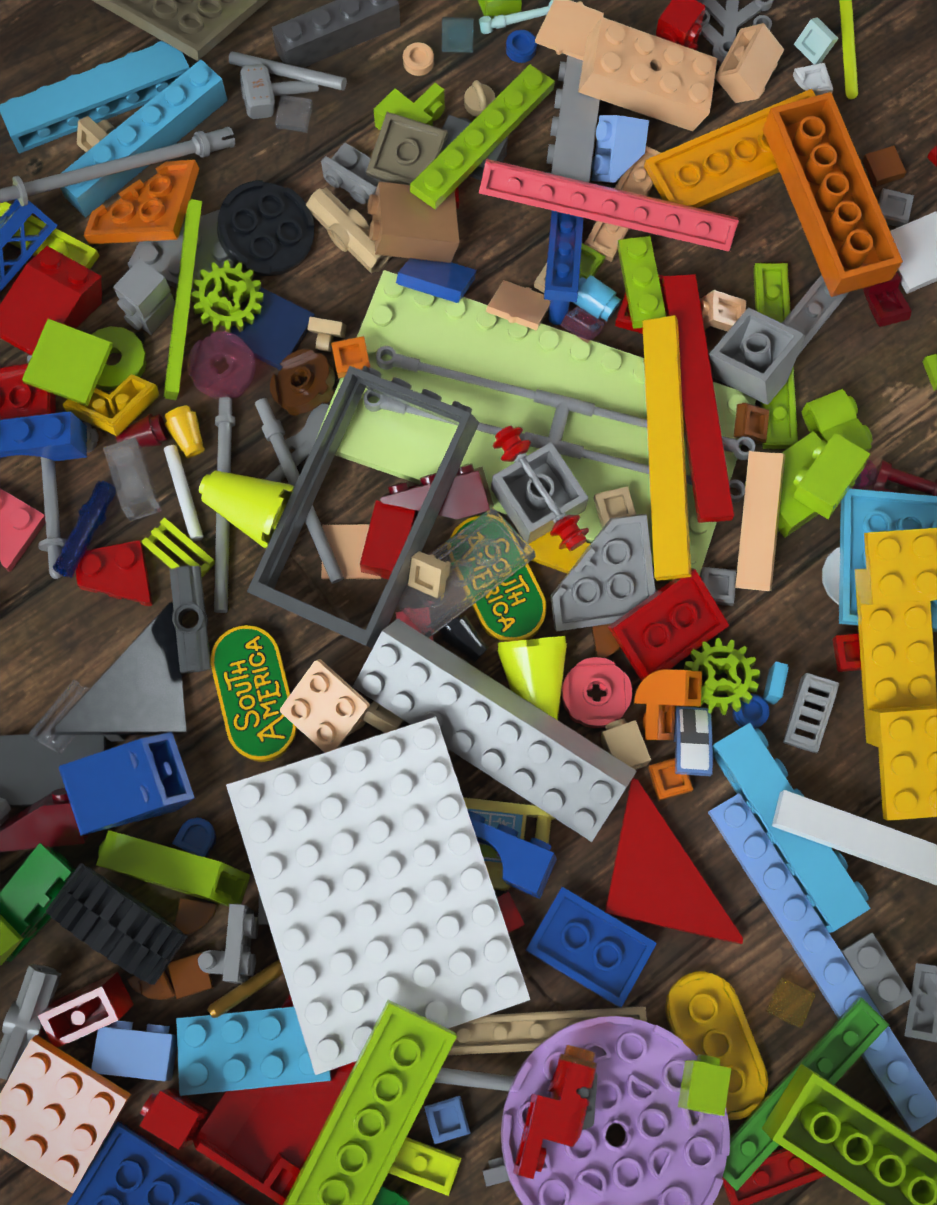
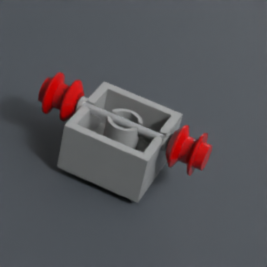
M513 426L505 427L495 435L496 441L493 444V448L503 449L504 454L501 457L503 462L514 461L515 463L493 475L492 492L527 545L551 531L550 535L552 537L560 536L562 539L559 549L568 548L569 551L575 550L587 541L585 535L589 532V529H580L577 523L581 518L579 514L585 511L589 499L552 442L527 456L526 453L531 441H522L519 436L523 429L521 427L513 428Z

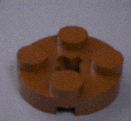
M301 349L291 353L280 363L282 369L277 376L273 373L270 381V392L273 399L290 415L296 416L309 412L333 398L334 389L332 387L335 381V371L330 361L321 353H315L312 349ZM306 376V382L303 385L298 386L302 382V378Z

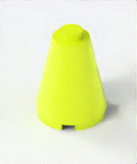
M215 470L211 475L206 474L203 477L199 486V493L202 494V502L259 545L267 548L295 486Z
M558 636L498 643L497 651L511 691L558 720L567 647L566 637Z

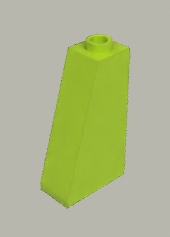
M108 830L105 840L99 847V858L96 864L116 873L228 907L229 904L241 905L251 876L220 861Z

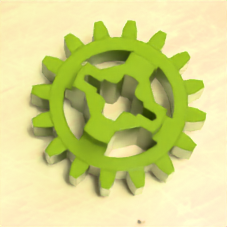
M225 260L223 268H219L215 262L211 263L212 272L210 273L202 269L200 271L202 281L194 279L193 288L197 291L191 292V301L198 302L194 305V313H203L201 323L204 325L212 321L213 331L215 332L220 326H225L226 334H230L231 326H236L240 332L243 331L244 321L253 325L255 318L252 313L260 314L262 306L258 303L263 302V293L257 292L261 289L260 280L251 281L253 271L249 270L243 273L242 263H238L235 269L230 268L228 260ZM214 283V290L205 297L208 287ZM222 289L224 293H227L228 297H233V306L226 297H222ZM250 297L247 307L243 311H241V303L245 302L247 298Z
M716 638L714 647H710L705 641L702 643V653L694 649L691 651L690 657L694 662H685V670L698 671L700 669L702 675L706 677L704 686L701 688V705L703 703L708 704V713L710 714L714 711L715 707H720L722 715H726L729 706H732L738 712L741 709V700L747 704L752 700V696L748 691L757 692L759 684L752 680L759 678L760 670L751 669L755 665L756 658L749 657L746 659L747 647L745 646L739 650L734 649L735 640H730L727 646H722L720 638ZM716 656H724V657H727V658H718V659H715L714 657H716ZM739 667H741L744 673V684L741 683L742 680L737 676ZM723 672L727 674V679L722 678L719 681L715 679L716 674L721 675ZM727 694L729 697H716L715 695Z

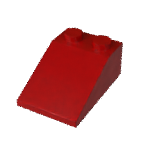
M46 246L26 264L1 302L0 338L32 356L47 319L76 329L102 304V276Z

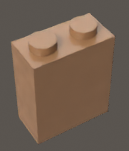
M379 181L375 194H370L368 199V214L373 215L369 238L371 241H374L375 255L451 263L459 245L455 191L434 209L410 192V185Z

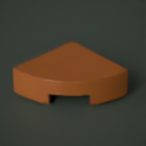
M611 624L592 626L591 628L596 657L608 659L620 648L608 628Z
M180 898L175 926L185 935H190L203 928L213 918L218 905Z
M166 969L155 985H151L135 975L127 979L131 987L144 997L154 1000H167L176 997Z

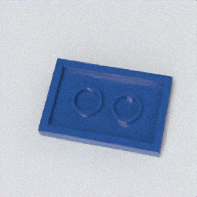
M561 887L525 951L615 1006L622 1008L657 943L564 887Z

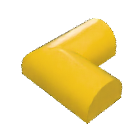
M131 374L111 394L95 388L88 406L69 399L63 403L66 412L71 411L80 420L118 436L158 398L159 391L156 384Z

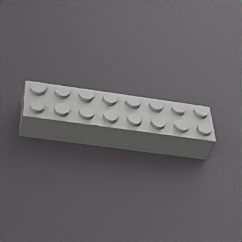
M398 618L381 631L353 685L355 689L411 725L437 717L446 747L591 842L637 772Z

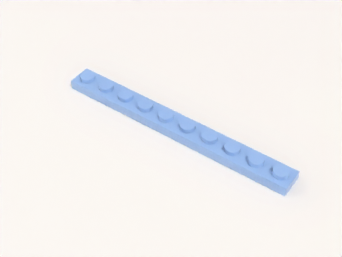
M738 793L710 810L708 814L837 1018L839 1019L858 997H862L883 1018L741 794ZM888 1026L861 1056L909 1132H915L937 1117V1101Z

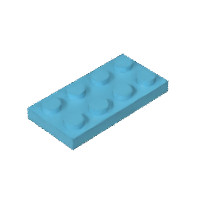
M294 1007L225 1013L218 1018H212L211 1015L176 1018L180 1096L332 1081L331 1070L315 1075Z

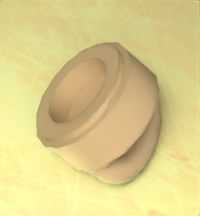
M478 80L473 81L472 86L466 90L464 95L465 109L469 114L477 117L495 99V93L492 88L481 84Z

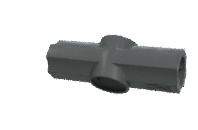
M182 566L169 569L174 608L172 621L176 627L180 673L212 670L207 632L208 616L205 612L201 567ZM188 611H196L199 616L197 625L190 629L185 628L182 623L184 614Z

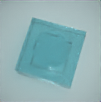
M442 17V52L473 53V18Z

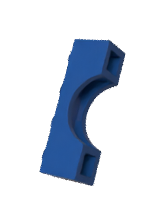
M71 411L0 420V458L15 455L38 456L53 461L87 458V426Z
M468 810L477 841L490 846L499 854L503 866L504 882L508 886L540 899L557 860L555 854L550 851L552 846L536 838H531L530 842L517 837L519 832L503 824H499L497 829L484 824L486 818Z

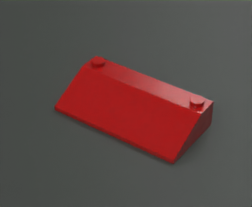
M290 994L280 1008L294 1007ZM356 1061L332 1069V1081L225 1091L194 1137L195 1149L275 1202L283 1205Z

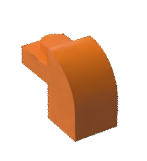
M663 669L655 671L644 678L636 691L634 703L646 704V713L643 717L645 740H674L675 706L701 707L702 671Z

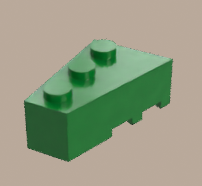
M42 843L37 845L0 892V914L24 938L5 961L11 962L52 919L46 913V910L76 869L57 850Z

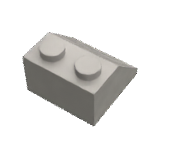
M748 307L709 353L713 378L768 405L788 381L805 335Z

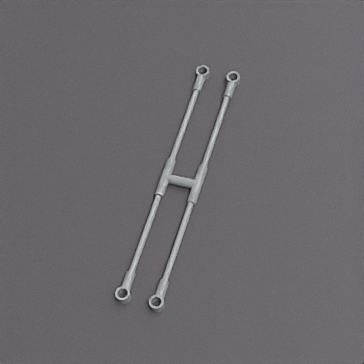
M383 346L376 353L378 366L385 370L392 369L393 367L408 369L414 372L419 370L534 399V402L555 407L556 410L548 437L530 432L520 434L519 437L522 441H531L530 447L540 449L552 442L561 455L578 459L583 457L650 474L649 465L586 450L584 446L561 441L569 411L591 417L592 415H597L647 428V419L596 407L591 402L539 389L533 391L422 363L420 359L397 354L390 346ZM387 354L390 355L392 359L389 361H383L381 357ZM367 390L364 393V405L369 411L376 412L380 409H385L402 414L407 412L454 424L371 390ZM372 396L380 399L377 403H370L368 401ZM479 423L477 431L493 435L504 429L484 423ZM722 436L724 450L733 452L734 456L740 460H747L749 452L741 451L739 445H746L749 451L755 450V443L749 437H741L737 440ZM686 475V482L689 485H692L691 476ZM739 480L729 481L730 488H736L740 493L737 496L731 494L732 503H737L745 494V485Z

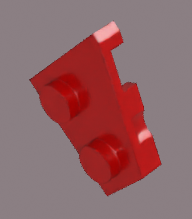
M141 540L73 553L77 585L80 589L94 593H105L109 597L121 600L124 598L140 602L144 606L153 605Z

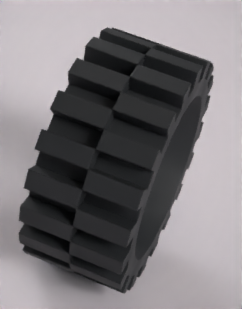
M82 863L78 865L46 910V913L53 920L60 923L59 925L73 933L79 940L107 957L114 964H118L130 974H134L151 985H155L188 938L185 933L154 912L150 907Z

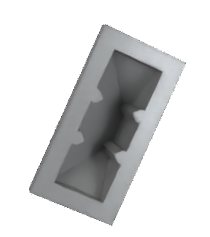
M916 963L911 992L913 998L910 999L904 1036L937 1043V966Z

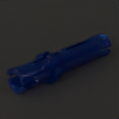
M98 481L87 503L81 506L78 511L80 515L78 521L72 529L59 557L52 566L58 574L65 577L69 576L70 578L74 576L78 564L83 558L96 530L106 520L105 513L117 493L113 485L105 481Z

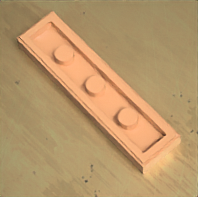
M646 146L645 154L620 177L614 189L648 196L654 184L644 168V163L646 159L656 156L661 152ZM596 221L585 245L604 255L606 260L612 262L618 252V240L625 239L630 228Z
M749 451L735 588L772 591L785 454Z

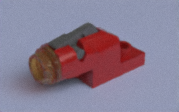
M566 1045L564 1054L559 1055L557 1069L547 1090L551 1092L550 1098L537 1094L531 1095L513 1169L514 1174L534 1179L535 1172H541L545 1162L546 1148L541 1147L543 1139L573 1147L580 1138L582 1130L594 1125L598 1077L597 1073H595L597 1063H594L595 1052Z

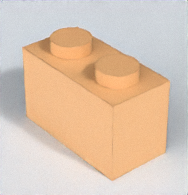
M764 23L741 28L715 79L735 103L759 99L765 91V86L772 72L778 65L784 48Z

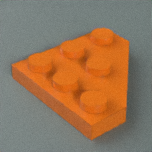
M196 160L166 161L155 168L157 171L156 175L144 183L139 179L118 193L121 198L106 208L102 204L93 210L84 232V237L88 244L178 240L188 201H190L199 172Z

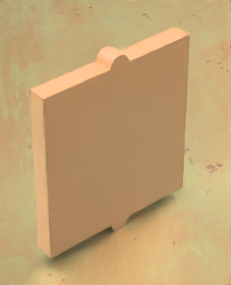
M554 0L537 34L535 43L555 50L558 55L563 53L583 60L587 37L600 18L604 17V13L584 6L581 1L576 3L571 0Z
M503 280L488 304L486 312L507 319L510 323L515 322L537 330L549 309L550 300H545L544 294L535 292L529 287L524 288Z
M370 524L322 525L344 579H381L380 576L361 573L360 561ZM322 562L321 579H329Z

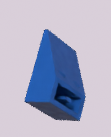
M172 732L141 738L58 767L81 836L172 813L195 799Z

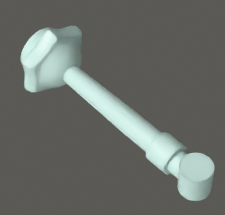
M551 0L547 7L505 16L502 14L494 16L492 19L490 16H483L479 19L481 33L489 34L493 31V28L500 29L506 27V25L545 16L554 0Z

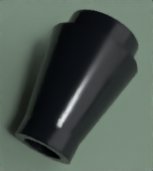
M457 611L438 630L443 636V641L470 657L474 662L489 648L483 642L467 616L463 617Z

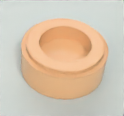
M420 42L407 46L403 52V65L406 71L415 76L429 73L434 66V53L431 47Z

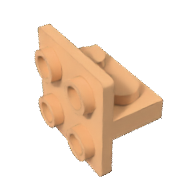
M321 659L313 662L280 708V712L326 753L338 749L349 734L365 725L366 722L362 719L370 704Z

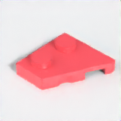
M0 488V562L6 570L11 572L46 522L43 513Z

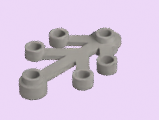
M697 0L706 6L701 34L714 46L712 55L717 58L718 66H721L728 53L725 50L730 49L736 38V29L761 11L769 10L773 0H768L767 2L754 0L740 11H738L739 0H726L725 9L716 0ZM710 14L724 28L723 36L709 24ZM759 15L754 19L752 26L764 23L769 30L771 29L772 21L768 16Z

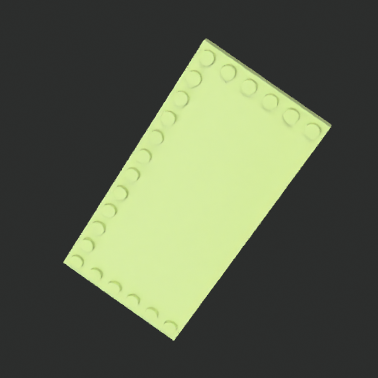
M383 270L357 337L364 336L370 367L379 371L382 374L381 378L392 381L393 377L399 378L412 385L411 390L422 393V390L426 389L441 396V402L452 405L453 401H457L472 409L471 414L480 423L500 428L513 426V428L521 427L524 434L525 432H530L548 437L556 408L534 402V399L419 370L414 372L397 367L385 370L377 364L376 353L378 349L383 346H390L397 354L420 359L422 363L533 391L539 389L591 402L596 407L647 419L644 358L542 323L537 330L515 322L510 323L507 319L486 312L488 306L486 304L462 297L459 303H455L410 289L396 283L397 274ZM385 354L381 357V359L383 361H389L392 359V357L390 355ZM340 378L339 383L337 385V388L335 390V393L333 395V398L331 400L323 423L328 415V412L333 404V401L338 393V390L344 378ZM713 382L721 436L738 440L739 438L734 437L737 404L748 403L755 406L756 399L736 389ZM365 388L335 455L417 484H421V477L437 473L458 425L407 412L402 414L385 409H380L376 412L369 411L364 405V393L368 390ZM376 396L368 399L370 403H377L380 400ZM569 411L561 441L584 446L586 450L649 465L647 428L597 415H592L591 417ZM476 430L460 466L470 463L473 464L474 469L483 466L494 504L492 510L507 514L491 490L492 477L515 462H503L501 460L504 451L502 448H493V444L496 441L495 435ZM684 438L686 475L691 476L686 441ZM529 447L526 453L527 456L539 448ZM724 450L728 479L730 481L737 458L733 452ZM561 455L589 498L585 511L579 514L581 518L577 523L580 529H589V532L585 535L586 542L591 544L602 530L593 499L594 495L628 486L636 515H647L652 565H654L650 474L583 457L578 459ZM687 484L691 568L696 569L700 576L717 522L698 523L693 487Z

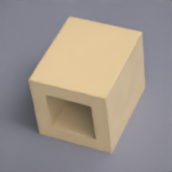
M619 719L605 726L606 731L602 732L600 741L606 752L635 770L649 764L651 758L636 720L626 723L625 719Z

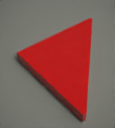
M632 778L629 785L605 912L620 918L735 944H743V937L639 781Z

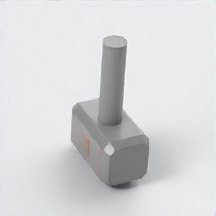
M262 63L245 65L240 71L242 98L245 102L247 115L252 119L268 118L274 114V96L319 91L317 84L300 80L271 83L268 68Z

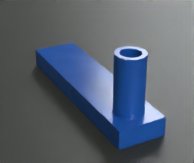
M557 211L551 212L544 299L550 300L548 320L554 325H563L568 320L570 302H577L583 217Z

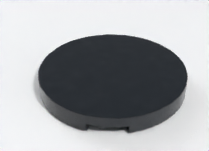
M263 180L250 181L233 189L222 203L217 218L219 242L227 256L235 264L242 263V269L246 271L252 270L254 274L262 276H277L288 273L305 260L313 243L315 225L312 213L306 206L305 201L289 187L284 188L276 184L263 182Z

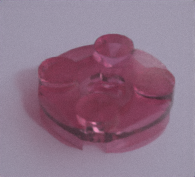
M218 331L211 333V336L206 337L203 341L200 339L192 347L187 363L189 375L192 377L195 386L199 391L214 399L240 397L251 384L255 374L256 366L253 351L241 338L229 332ZM226 357L229 368L222 374H218V369L214 367V363L221 362L222 358Z

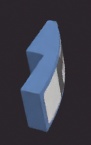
M675 706V774L711 776L713 768L712 722L708 708Z

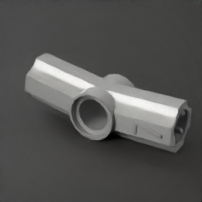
M36 964L28 966L17 1001L11 1005L3 1022L2 1032L4 1036L0 1043V1078L9 1079L28 1043L35 1035L44 1039L46 1032L38 1015L54 999L61 973L57 972L56 969Z

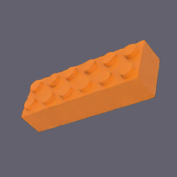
M828 92L771 108L762 130L830 296H837L892 280L903 260L832 93Z

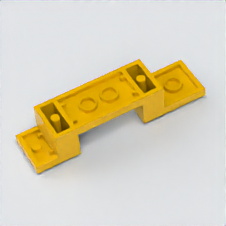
M937 528L864 533L866 568L855 569L866 743L878 747L883 819L889 821L937 817V692L930 602L937 600Z

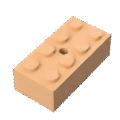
M601 17L586 40L578 92L694 131L710 114L717 58Z

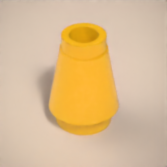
M185 405L166 413L165 419L167 422L165 427L182 452H184L186 458H191L204 452L205 449L202 445L203 442L196 412L191 411L190 407Z

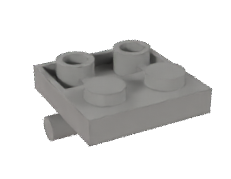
M229 904L225 951L208 950L203 952L198 958L199 967L203 972L223 975V981L234 984H242L248 980V976H254L256 955L250 952L251 939H257L259 930L258 917H254V910L246 905Z

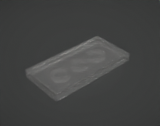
M492 507L491 510L486 511L429 554L435 555L441 561L451 562L445 593L437 599L408 586L407 582L397 606L423 635L430 638L536 557L535 551Z

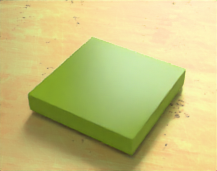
M47 319L22 381L28 385L88 406L113 344L110 341Z

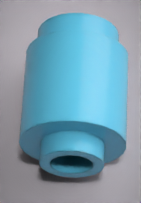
M590 275L587 279L583 277L579 279L577 302L573 303L596 319L602 318L607 322L620 305L621 299L616 296L617 292Z

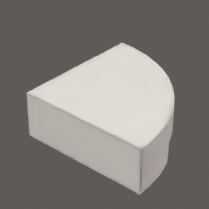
M825 63L794 69L793 77L797 84L805 91L812 89L815 95L832 93L833 87Z

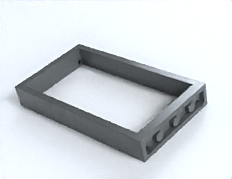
M349 366L247 592L373 649L381 631L389 625L407 585L411 557L418 551H422L480 422L471 414L472 409L460 402L453 401L452 405L441 402L442 397L432 391L423 389L422 393L411 390L412 385L399 378L393 377L392 381L381 378L382 374L371 367L363 366L362 370ZM365 388L458 425L366 630L274 589Z

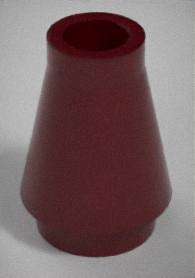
M148 414L116 436L117 443L122 451L161 446L163 441L169 439L168 430L160 414L155 416Z

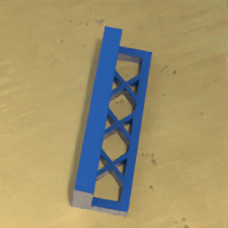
M16 199L0 217V292L58 226L29 200L27 206H21L18 199ZM34 213L46 225L38 235H25L24 223ZM19 230L20 236H13ZM20 241L21 254L14 260H3L2 248L6 243ZM26 241H32V242L26 247ZM11 265L5 272L4 266Z

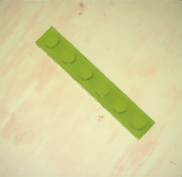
M529 64L410 183V192L436 209L554 90L555 80Z

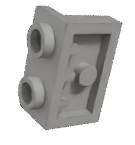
M345 142L331 159L325 156L321 161L325 180L335 188H343L361 204H368L370 194H375L379 181L385 182L367 176L366 170L371 158Z

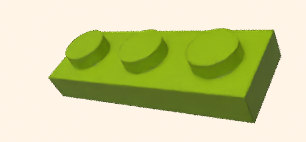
M651 237L619 239L617 248L633 329L643 328L642 321L666 317Z

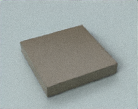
M387 112L366 170L367 176L388 183L410 185L443 151L449 135L448 131Z

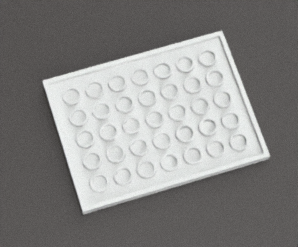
M437 717L226 785L315 1075L357 1061L387 1000L407 1008L447 1029L530 1000Z

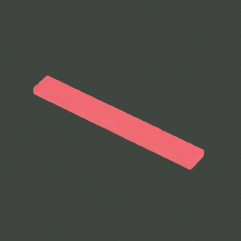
M486 159L479 194L724 251H730L739 222L737 217Z

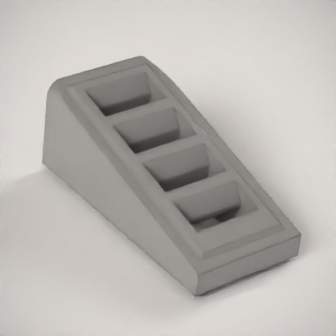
M805 673L801 677L784 736V744L812 753H818L839 687L838 682L810 673ZM810 688L825 693V696L822 697L808 692V689ZM807 701L822 706L821 711L803 706L804 702ZM800 715L818 720L817 725L799 720ZM796 728L814 733L813 739L795 734Z

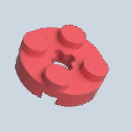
M601 657L587 658L576 664L568 672L562 685L561 696L564 708L569 713L572 721L589 728H605L607 724L622 719L631 703L632 685L627 674L623 673L615 665L616 663ZM594 684H598L600 690L606 691V696L601 697L599 702L594 701L593 697L587 695V691L592 690Z

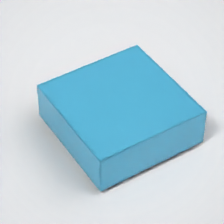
M775 662L769 669L763 695L768 704L774 705L782 698L789 668L787 667L788 664Z

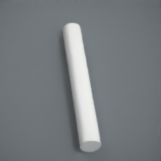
M166 446L164 448L165 456L190 540H201L204 536L177 446Z

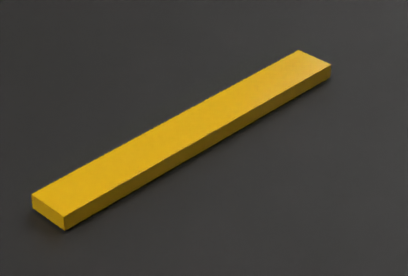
M673 315L642 321L654 578L657 581L692 577L678 319Z

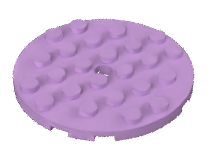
M608 1016L587 1019L571 1024L548 1037L533 1050L520 1067L510 1086L504 1105L501 1125V1143L505 1168L510 1183L522 1205H713L723 1184L722 1177L726 1166V1159L730 1153L729 1120L726 1108L724 1116H717L678 1107L684 1063L687 1060L697 1061V1056L683 1043V1040L658 1025L631 1017ZM558 1060H565L596 1069L595 1073H597L598 1077L594 1125L582 1130L580 1138L573 1147L543 1139L541 1147L546 1148L545 1162L542 1171L535 1172L534 1179L514 1174L513 1169L531 1095L537 1094L550 1098L551 1092L547 1090L557 1069ZM612 1123L620 1124L625 1130V1140L619 1146L610 1145L605 1138L606 1131Z

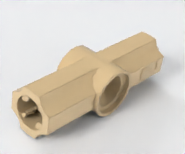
M327 188L316 190L311 195L306 206L312 215L327 229L328 235L334 244L344 252L349 251L371 274L383 269L392 256L375 255L374 241H371L369 238L370 227L364 217L355 209L349 210Z

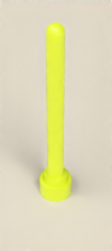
M839 0L846 97L852 100L858 96L852 0Z

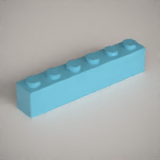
M159 41L153 46L128 53L126 56L109 63H102L96 66V68L71 75L60 82L49 86H42L36 91L21 97L11 98L7 102L0 104V113L18 153H22L76 132L78 121L86 116H89L95 123H99L102 120H107L145 105L189 69V65L183 52L163 41Z
M200 59L62 173L176 144L228 101L222 78ZM149 165L65 186L61 190L64 197L86 218L93 210L107 201Z
M748 723L712 746L713 757L737 794L740 793L828 932H834L871 909L866 902L869 900L868 895L859 882L852 881L846 871L848 864L838 850L833 851L831 847L772 826L780 792L787 790L803 797L804 795L797 788L793 789L786 779L788 772L778 758L773 759L766 748L769 746L768 741L762 731L758 728L754 729L751 723Z

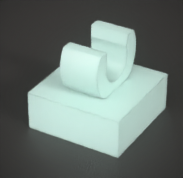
M817 17L809 21L794 45L815 65L820 64L839 38Z

